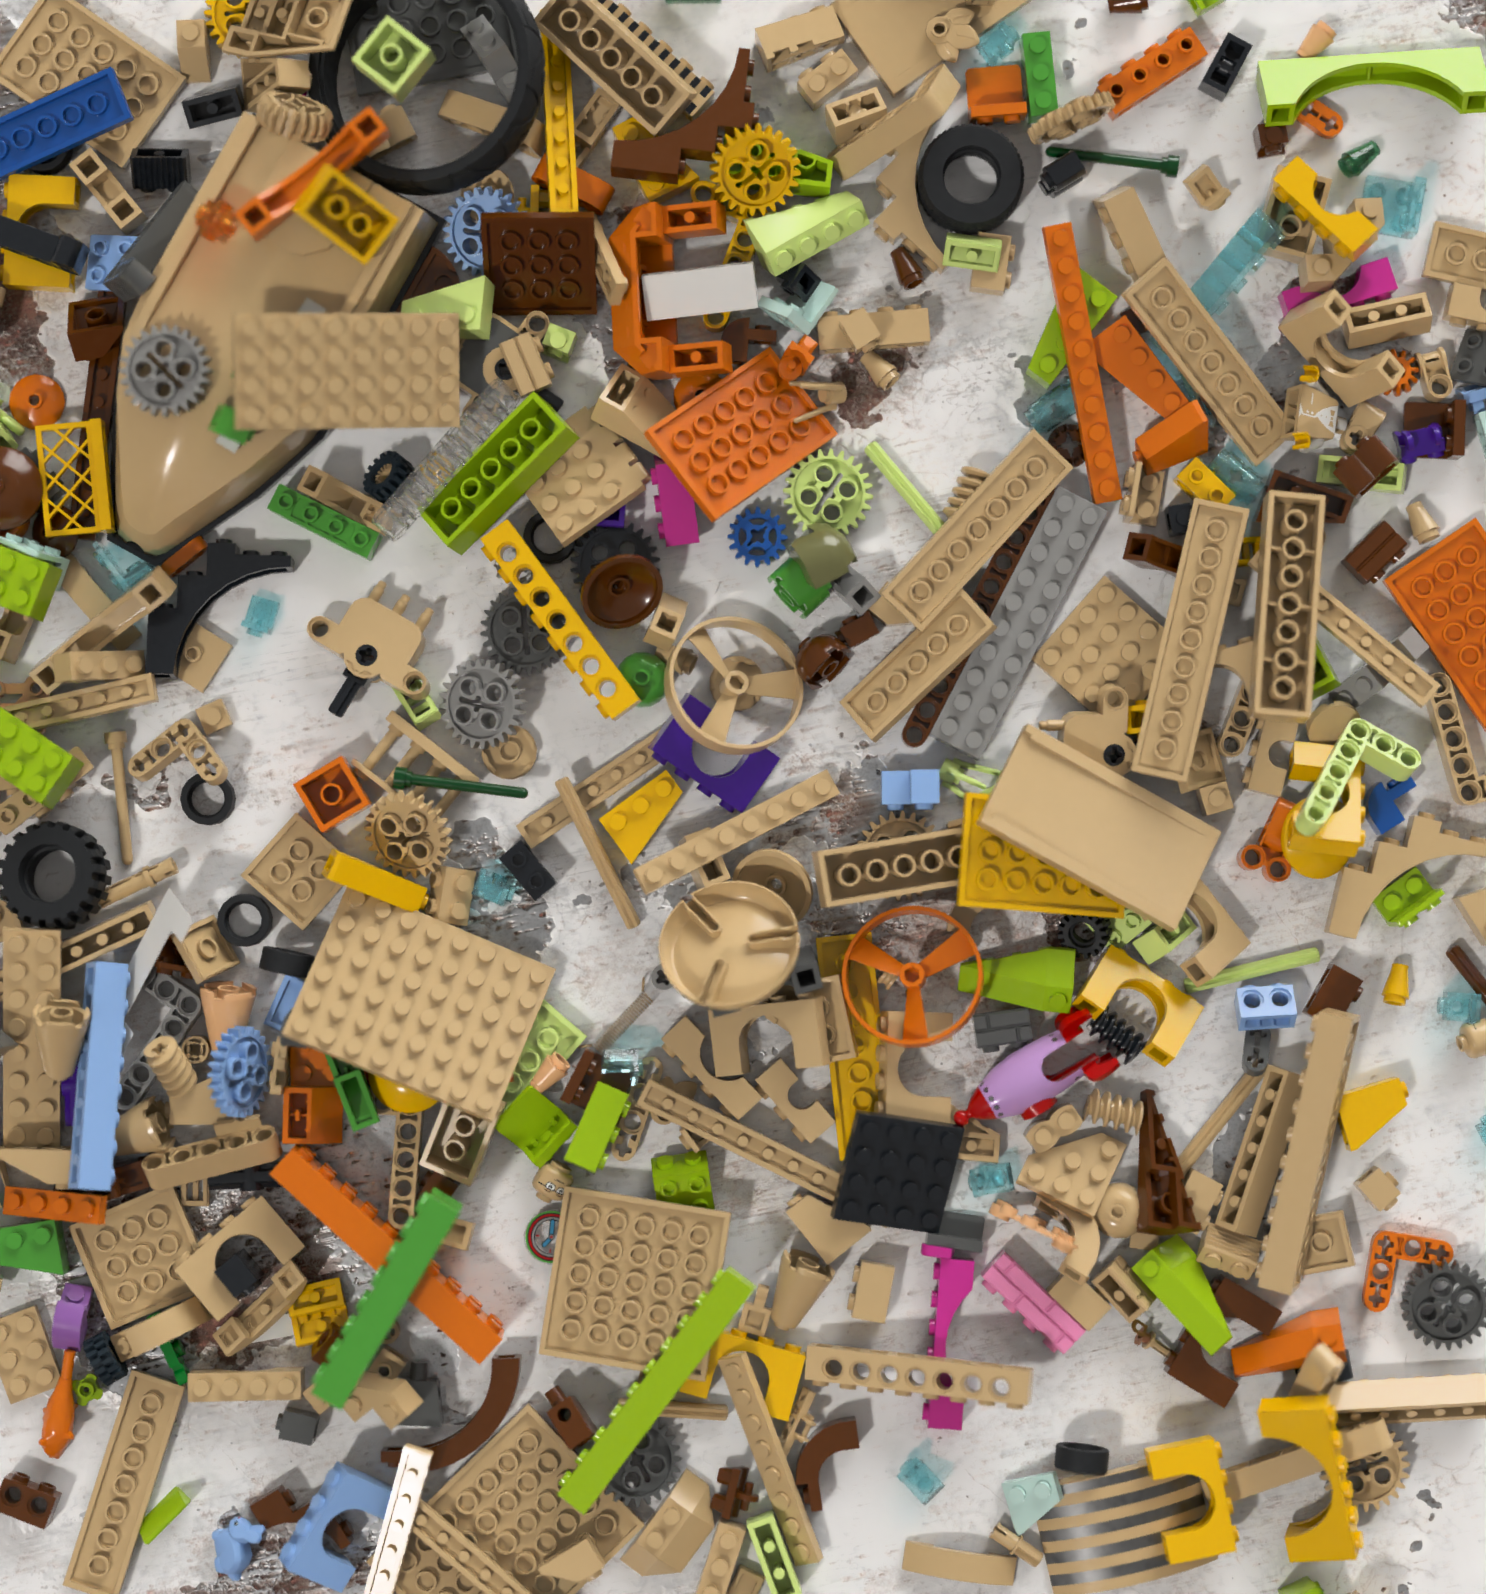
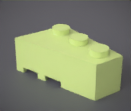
M485 275L404 300L402 301L401 313H459V339L490 340L495 285Z

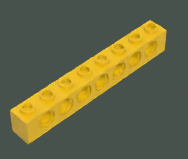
M506 519L483 536L480 540L485 546L481 550L490 562L494 559L501 567L497 572L506 584L512 582L516 587L517 591L514 592V595L523 607L528 604L534 613L530 617L538 628H546L550 634L547 637L548 642L556 652L561 649L567 658L563 662L572 674L577 671L583 681L579 684L589 697L592 694L595 695L600 702L596 707L603 717L607 719L610 716L612 720L616 721L642 702L513 524ZM508 548H515L517 552L515 559L510 562L504 561V551ZM525 570H531L533 573L532 581L528 584H521L519 580L520 574ZM542 592L548 593V604L543 607L537 606V595ZM557 615H564L566 618V623L561 629H554L552 626V620ZM574 637H579L582 639L581 649L576 652L570 651L568 647L569 641ZM589 660H597L599 663L598 671L594 674H587L585 664ZM607 682H613L616 688L615 693L610 697H604L601 692L602 686Z

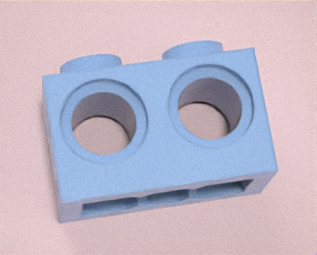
M1275 983L1270 986L1261 987L1246 985L1242 988H1236L1234 1005L1238 1031L1292 1028L1295 1026L1297 1009L1292 984ZM1279 1002L1284 1006H1277L1274 1003ZM1252 1004L1256 1006V1008H1249L1246 1005Z

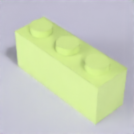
M773 1509L746 1519V1526L771 1594H802L801 1585Z

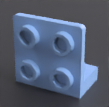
M91 235L85 283L87 290L110 291L102 284L104 279L138 236Z

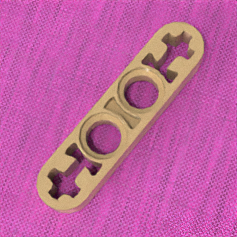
M655 1056L645 1057L638 1065L627 1101L631 1102V1106L626 1116L629 1114L638 1115L641 1125L637 1129L631 1130L626 1127L625 1118H620L618 1128L627 1134L637 1135V1138L634 1140L630 1137L628 1147L632 1148L631 1153L626 1152L624 1156L619 1155L620 1150L616 1148V1144H622L625 1135H619L618 1133L614 1144L611 1145V1152L619 1161L630 1160L636 1153L650 1111L636 1104L634 1091L639 1087L645 1086L646 1083L637 1082L639 1077L645 1079L647 1071L643 1069V1065H648L650 1061L656 1062L655 1067L659 1069L658 1073L651 1075V1079L657 1082L660 1081L663 1073V1064Z

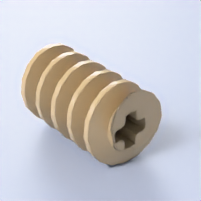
M964 466L961 468L962 474L966 477H957L956 482L961 487H953L952 492L956 497H949L947 500L952 507H944L943 513L948 519L987 478L989 473L975 467Z
M160 1036L145 1047L143 1054L147 1057V1064L152 1067V1072L157 1075L158 1081L162 1083V1087L167 1091V1095L170 1098H180L194 1088L198 1079L197 1073L173 1037Z
M1095 1088L1086 1099L1082 1120L1085 1121L1088 1115H1091L1092 1124H1096L1098 1119L1102 1118L1103 1127H1106L1110 1121H1113L1114 1130H1117L1121 1124H1124L1125 1133H1128L1132 1127H1135V1135H1137L1144 1114L1143 1101L1138 1100L1133 1106L1132 1098L1127 1097L1122 1103V1097L1119 1094H1116L1111 1101L1110 1092L1106 1091L1100 1098V1090Z

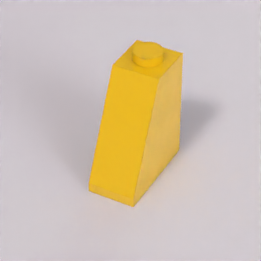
M1390 1077L1343 1092L1337 1121L1346 1150H1357L1407 1106L1405 1098L1409 1097V1093L1404 1081L1400 1082L1399 1078Z

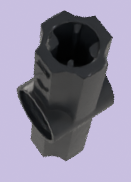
M269 1162L207 1178L209 1190L239 1189V1191L263 1190L264 1187H283L269 1174L279 1162Z

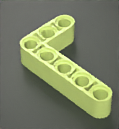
M1361 718L1352 719L1338 737L1296 817L1295 826L1297 830L1305 836L1316 835L1329 818L1358 760L1363 761L1394 780L1406 781L1421 764L1419 752Z

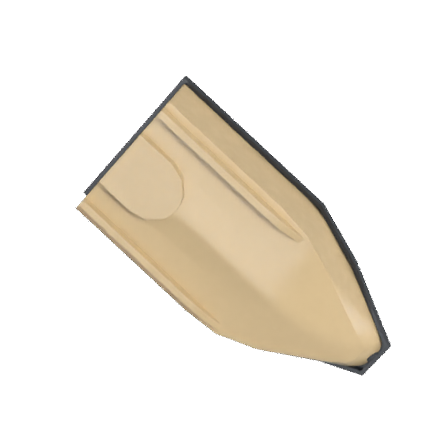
M246 111L241 115L153 271L156 279L140 296L123 335L121 357H129V353L124 348L125 346L131 348L135 346L132 342V337L139 341L142 339L141 330L151 334V326L154 325L161 332L162 325L167 324L171 332L174 325H177L181 328V333L185 329L191 332L190 339L197 336L200 339L197 346L204 345L207 348V351L202 356H209L212 361L205 364L206 367L213 370V373L205 375V378L212 383L210 385L203 384L202 386L207 395L198 393L196 397L200 401L199 405L191 401L189 403L191 411L188 412L181 407L180 416H176L170 410L169 418H165L161 410L158 416L155 417L151 415V408L145 413L140 410L142 403L137 406L132 404L131 401L135 395L128 397L124 394L129 386L120 384V381L126 378V375L119 372L117 397L113 414L110 468L116 533H107V540L155 567L161 566L197 536L204 537L260 499L322 443L331 430H255L252 439L246 441L245 445L240 444L235 453L216 442L219 435L207 429L218 404L234 408L233 378L230 377L233 371L232 313H297L307 297L325 308L326 311L324 313H395L430 250L443 231L442 228L447 224V221L396 192L384 189L368 178L349 169L343 176L400 219L366 266L350 256L296 213L292 214L260 241L256 242L234 213L256 195L272 188L292 175L321 150L305 141L288 139L284 136H278L277 133L270 132L268 129L263 128L259 121H256V114H249ZM167 344L162 347L160 351L161 357H167L171 353V345ZM152 353L148 354V357L164 372V375L169 377L180 389L184 388V385L168 371V367L160 363ZM120 360V369L126 367V364ZM186 364L182 366L180 370L181 377H186L190 374L191 365ZM145 365L141 369L140 374L142 378L149 376L151 365ZM170 384L161 388L160 395L162 398L167 397L171 393Z

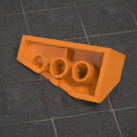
M1338 1307L1309 1311L1272 1329L1269 1336L1261 1334L1231 1349L1235 1378L1300 1369L1308 1354L1321 1343H1325L1342 1362H1347Z

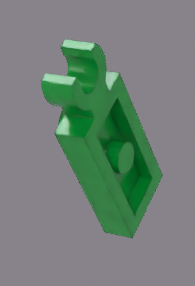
M162 1310L149 1315L146 1319L161 1313ZM174 1338L159 1345L169 1368H172L179 1386L187 1383L190 1371L184 1363L183 1355L186 1352L181 1341Z

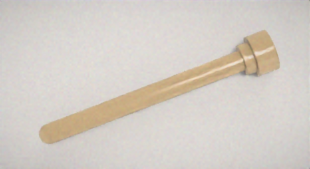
M126 731L104 733L105 744H108V749H111L121 858L123 864L130 865L133 862L122 750V748H125V742H127Z

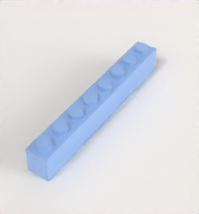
M102 961L86 963L83 1009L85 1010L86 1006L89 1008L90 1021L78 1058L68 1189L111 1191V1185H113L115 1180V1171L112 1166L113 1157L117 1153L115 1129L118 1127L120 1120L119 1113L117 1112V1102L122 1093L119 1077L124 1066V1057L121 1055L122 1044L126 1039V1029L123 1027L124 1016L128 1012L126 988H128L131 980L128 964Z

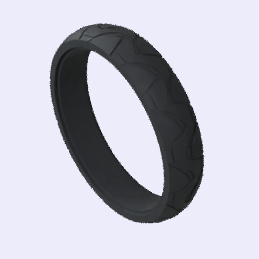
M353 0L335 51L314 52L309 55L308 66L312 74V83L308 90L309 97L326 105L333 115L332 128L325 139L327 144L345 127L337 95L338 66L343 48L356 23L378 0ZM496 0L508 18L513 31L517 50V74L508 107L497 126L483 142L464 156L437 167L402 169L385 165L365 156L350 169L388 191L406 195L429 196L451 193L461 188H467L483 180L502 166L519 148L529 133V128L532 127L539 111L544 92V47L538 26L525 0Z

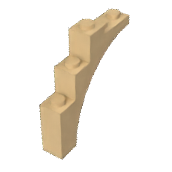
M932 123L886 154L889 157L894 155L896 158L876 178L875 184L878 186L876 190L886 200L891 198L893 201L874 220L873 227L876 229L874 231L875 235L884 243L889 241L894 245L901 237L903 239L902 245L910 253L914 254L917 252L923 258L922 263L932 273L937 271L941 275L949 266L942 265L944 254L935 245L924 226L917 204L915 188L916 163L921 146L930 128L934 125Z
M1419 811L1418 816H1409L1402 846H1399V840L1384 837L1383 842H1374L1367 872H1364V866L1352 863L1348 864V868L1342 867L1338 872L1324 932L1356 939L1362 920L1374 899L1392 880L1424 861L1446 855L1464 854L1486 858V839L1470 836L1469 840L1459 838V832L1443 829V832L1440 833L1442 822L1434 820L1435 815Z

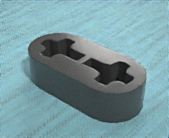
M1270 1029L1246 1030L1242 1069L1247 1075L1253 1077L1260 1076L1266 1071L1271 1040ZM1255 1032H1261L1260 1035L1263 1037L1260 1040L1259 1046L1254 1045ZM1253 1053L1258 1054L1259 1064L1257 1067H1252V1062H1249L1252 1060Z

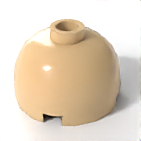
M1124 1182L1108 1185L1094 1216L1098 1229L1104 1235L1112 1238H1127L1137 1233L1139 1213L1138 1189Z

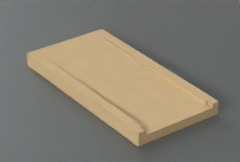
M835 0L830 6L833 5L840 25L892 98H894L945 62L938 55L936 44L932 43L926 35V26L932 18L937 16L944 17L954 8L970 9L974 12V17L968 25L976 31L978 37H981L1032 0H995L993 6L965 5V0ZM937 26L934 31L937 34H942L945 28Z
M1030 724L1023 726L976 822V825L1169 932L1177 929L1221 834V831Z

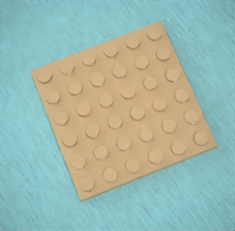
M565 1186L539 1354L643 1371L652 1358L658 1361L663 1354L659 1350L669 1336L673 1339L677 1336L680 1330L676 1326L686 1313L690 1317L697 1309L693 1305L703 1291L707 1294L711 1291L714 1285L710 1281L719 1269L723 1270L732 1212ZM711 1348L687 1379L706 1381Z

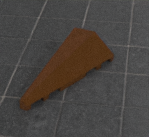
M1145 1089L1140 1092V1100L1143 1101L1144 1114L1139 1129V1213L1137 1232L1157 1236L1199 1232L1202 1230L1200 1222H1196L1192 1210L1194 1203L1192 1197L1188 1198L1182 1181L1185 1177L1171 1137L1167 1138L1162 1124L1165 1121L1163 1114L1158 1113L1153 1099L1156 1095L1155 1091Z

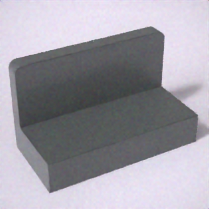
M944 1211L939 1234L926 1232L925 1243L926 1245L982 1253L985 1218L983 1216Z

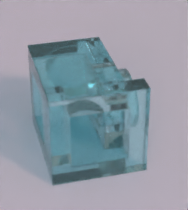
M1002 21L979 38L980 43L975 48L989 67L996 66L998 57L1003 60L1015 50L1013 46L1020 39V36L1012 25L1007 26Z
M481 868L471 894L501 906H505L506 901L511 903L517 887L508 884V878L493 872L491 877L487 876L489 870Z
M1443 992V997H1439L1437 1000V1013L1442 1014V1020L1480 1022L1482 994ZM1455 1001H1458L1461 1005L1460 1010L1457 1012L1453 1010V1003Z

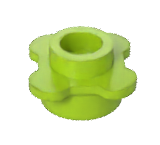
M89 1373L85 1378L73 1381V1391L77 1395V1403L80 1406H86L89 1401L93 1399L99 1400L103 1396V1390L100 1388L95 1374ZM88 1387L89 1392H85L84 1388Z

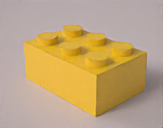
M324 163L291 208L294 213L365 266L400 220L335 168Z

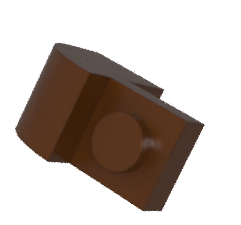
M745 317L730 323L724 330L721 340L732 345V364L742 366L747 362L748 344L776 346L777 330H771L772 326L755 325V329L749 328L750 317Z
M142 1160L113 1168L115 1180L113 1185H111V1191L86 1190L87 1194L107 1196L108 1201L125 1194L149 1188V1182L141 1165Z

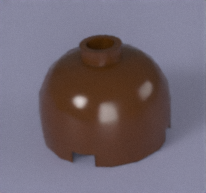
M822 634L812 638L807 637L799 645L800 650L796 656V669L801 679L812 690L823 687L820 682L826 678L831 682L842 672L849 661L846 654H851V650L833 635Z

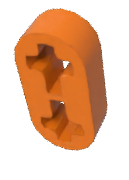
M1317 99L1309 104L1312 106L1310 111L1317 117L1310 113L1306 116L1300 113L1296 120L1325 139L1335 138L1343 128L1341 116ZM1319 118H1321L1325 122H1328L1330 119H1332L1335 122L1333 126L1334 128H1336V130L1331 129L1329 132L1324 129L1326 127V124Z
M197 536L168 558L160 567L170 578H173L207 551L208 543L202 536Z

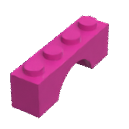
M1388 257L1361 265L1356 270L1353 287L1348 293L1341 295L1351 308L1365 305V302L1374 299L1375 302H1380L1392 298L1391 294L1398 287ZM1300 286L1282 291L1277 298L1285 318L1290 309L1322 294L1318 292L1300 293Z

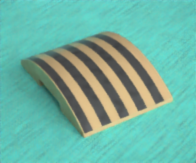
M1146 1459L1139 1460L1135 1464L1107 1470L1105 1474H1079L1059 1479L1064 1498L1037 1521L1053 1594H1089L1128 1587L1175 1575L1218 1559L1216 1555L1173 1565L1166 1561L1160 1532L1193 1525L1204 1517L1207 1509L1198 1476L1183 1474L1153 1480L1149 1477Z

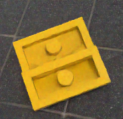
M340 1277L307 1284L297 1300L288 1309L298 1348L314 1344L331 1322L338 1326H345L348 1321L349 1314Z

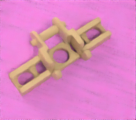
M805 1386L802 1387L790 1413L789 1420L786 1422L779 1437L786 1458L795 1439L799 1440L800 1443L804 1441L809 1442L807 1435L810 1428L817 1425L813 1421L815 1417L808 1413L816 1393ZM800 1419L806 1422L802 1434L795 1432Z

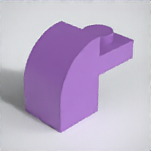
M65 1283L61 1299L57 1301L53 1318V1348L72 1349L76 1352H81L88 1329L87 1314L94 1294L93 1287Z

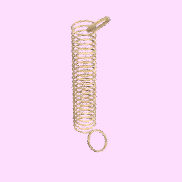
M645 977L642 979V992H644ZM645 993L644 996L647 997L650 1001H652ZM637 998L638 1001L640 1000V1001H642L645 1005H647V1004L643 1001L642 998H641V999ZM635 1006L634 1008L642 1014V1012ZM628 1007V1008L630 1009L629 1012L632 1013L636 1018H638V1017L631 1011L632 1008ZM617 1018L618 1021L620 1020V1021H622L625 1025H627V1024L623 1021V1019L621 1020V1019ZM613 1023L614 1026H615L614 1028H615L616 1030H618L621 1034H623V1033L616 1027L617 1024ZM609 1027V1029H610L609 1032L612 1033L616 1038H618V1037L612 1032V1030H611L612 1028ZM598 1039L599 1042L602 1041L606 1046H608L603 1039ZM601 1042L599 1043L606 1050H608ZM592 1044L580 1045L578 1048L594 1046H592Z

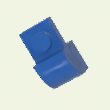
M1411 776L1406 781L1392 779L1386 783L1388 789H1385L1382 782H1377L1367 791L1363 801L1365 817L1376 835H1382L1405 820L1394 800L1417 786Z

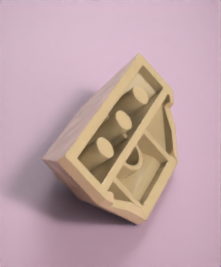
M686 1468L670 1489V1492L667 1493L645 1523V1526L620 1557V1560L641 1576L681 1573L715 1527L713 1511L710 1507L709 1484Z

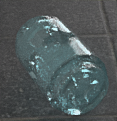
M1070 381L1065 384L1060 383L1027 406V410L1023 412L1029 425L1039 434L1043 432L1045 434L1076 413ZM1053 405H1054V407H1055V409H1056L1055 412H1053V410H1052V408H1051Z
M1224 448L1209 464L1208 468L1236 495L1234 498L1239 503L1244 502L1248 506L1264 489L1266 484L1261 481L1263 478L1251 467L1246 466L1245 462L1234 452L1231 451L1229 453ZM1231 471L1233 473L1238 471L1242 473L1241 483L1239 481L1230 482Z

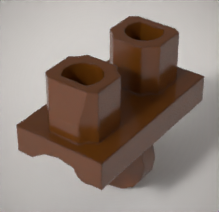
M721 1467L719 1469L717 1482L728 1485L726 1495L719 1492L714 1493L710 1507L722 1513L721 1518L730 1520L731 1517L737 1518L740 1509L748 1511L750 1502L756 1503L759 1501V1495L752 1493L754 1483L747 1481L748 1467Z

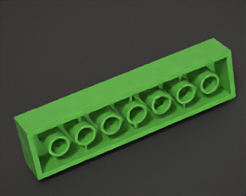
M435 1187L430 1194L426 1191L424 1192L414 1209L418 1213L417 1217H409L399 1234L403 1237L402 1242L397 1240L394 1242L384 1259L389 1262L387 1267L381 1264L370 1282V1285L374 1287L373 1290L366 1289L355 1307L359 1311L358 1315L352 1313L340 1332L345 1337L343 1340L337 1337L325 1357L330 1362L328 1364L322 1362L311 1383L315 1387L311 1394L341 1411L464 1204Z

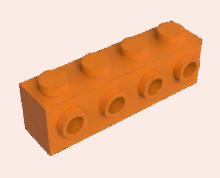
M1190 26L1183 31L1181 28L1176 29L1166 37L1168 41L1160 46L1158 43L1153 44L1143 52L1145 56L1137 61L1134 58L1130 59L1120 67L1121 72L1114 76L1109 73L1097 82L1099 86L1096 88L1095 93L1099 94L1103 91L1105 93L1109 91L1116 104L1115 108L1107 113L1112 121L1205 61L1208 53Z

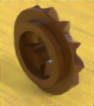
M1066 423L1055 428L1047 442L1075 468L1085 462L1082 443L1073 448L1072 457H1070L1067 449L1058 448V446L1066 443L1067 434H1069L1072 442L1081 443L1078 425Z

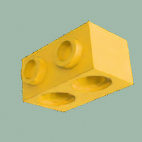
M1197 457L1172 480L1193 501L1194 498L1228 504L1236 496Z

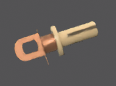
M1135 1319L1131 1325L1132 1330L1137 1333L1134 1344L1138 1346L1142 1342L1144 1349L1151 1347L1166 1357L1171 1349L1155 1339V1332H1146L1147 1325ZM1137 1323L1143 1326L1140 1330L1136 1329Z

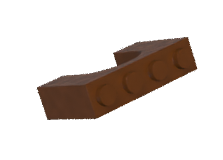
M1220 1274L1218 1278L1214 1277L1209 1284L1224 1318H1238L1269 1336L1282 1311L1226 1276ZM1183 1327L1177 1338L1180 1341L1175 1351L1171 1349L1163 1361V1364L1166 1365L1163 1370L1225 1409L1239 1384L1206 1362L1201 1344Z

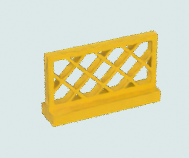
M101 418L89 419V421L35 426L39 471L44 488L42 506L45 537L51 538L102 532L104 534L116 533L105 422ZM86 428L87 439L80 447L68 439L75 429ZM61 430H68L64 435L60 432ZM55 431L62 438L50 450L43 443L42 432ZM65 441L77 449L67 463L55 454ZM87 445H88V454L83 451V450L86 448ZM44 449H46L49 452V454L46 457L44 454ZM81 453L89 459L90 464L83 475L71 467V464ZM52 456L64 464V467L54 478L46 472V464ZM68 468L80 477L70 490L58 482ZM89 474L91 475V482L86 479ZM47 477L52 480L49 485H47ZM83 481L92 487V495L85 503L73 494ZM55 484L67 492L58 505L50 501L48 492ZM71 496L83 505L73 518L61 510V507ZM92 501H93L94 510L89 507V505H90V503H91ZM49 504L54 507V509H53V511H52L51 513H50V506H49ZM86 508L95 516L94 527H82L76 522ZM59 511L70 521L63 530L52 531L51 519ZM73 524H75L76 526L79 527V528L70 529V527H71Z

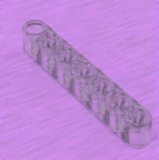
M501 378L493 380L460 417V427H451L376 512L372 518V523L390 540H398L517 406L520 397Z

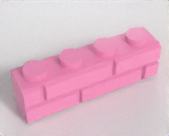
M1004 1250L981 1272L980 1275L984 1278L981 1284L993 1295L999 1292L1005 1298L1001 1303L1013 1314L1016 1311L1021 1313L1025 1317L1022 1323L1031 1332L1035 1333L1038 1330L1046 1338L1042 1342L1052 1352L1055 1353L1059 1350L1062 1354H1065L1086 1332V1329Z

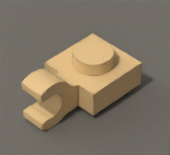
M758 1284L754 1302L746 1301L744 1303L737 1330L761 1337L765 1336L772 1308L765 1307L770 1286Z

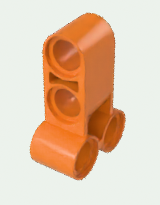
M1283 797L1278 798L1256 845L1244 846L1238 851L1237 863L1242 869L1249 871L1262 867L1263 877L1272 883L1284 881L1290 876L1291 865L1284 858L1281 846V832L1285 818L1296 803ZM1248 850H1253L1257 854L1258 859L1254 865H1249L1245 860V853ZM1274 862L1279 863L1283 869L1281 876L1278 878L1274 877L1270 872V866Z

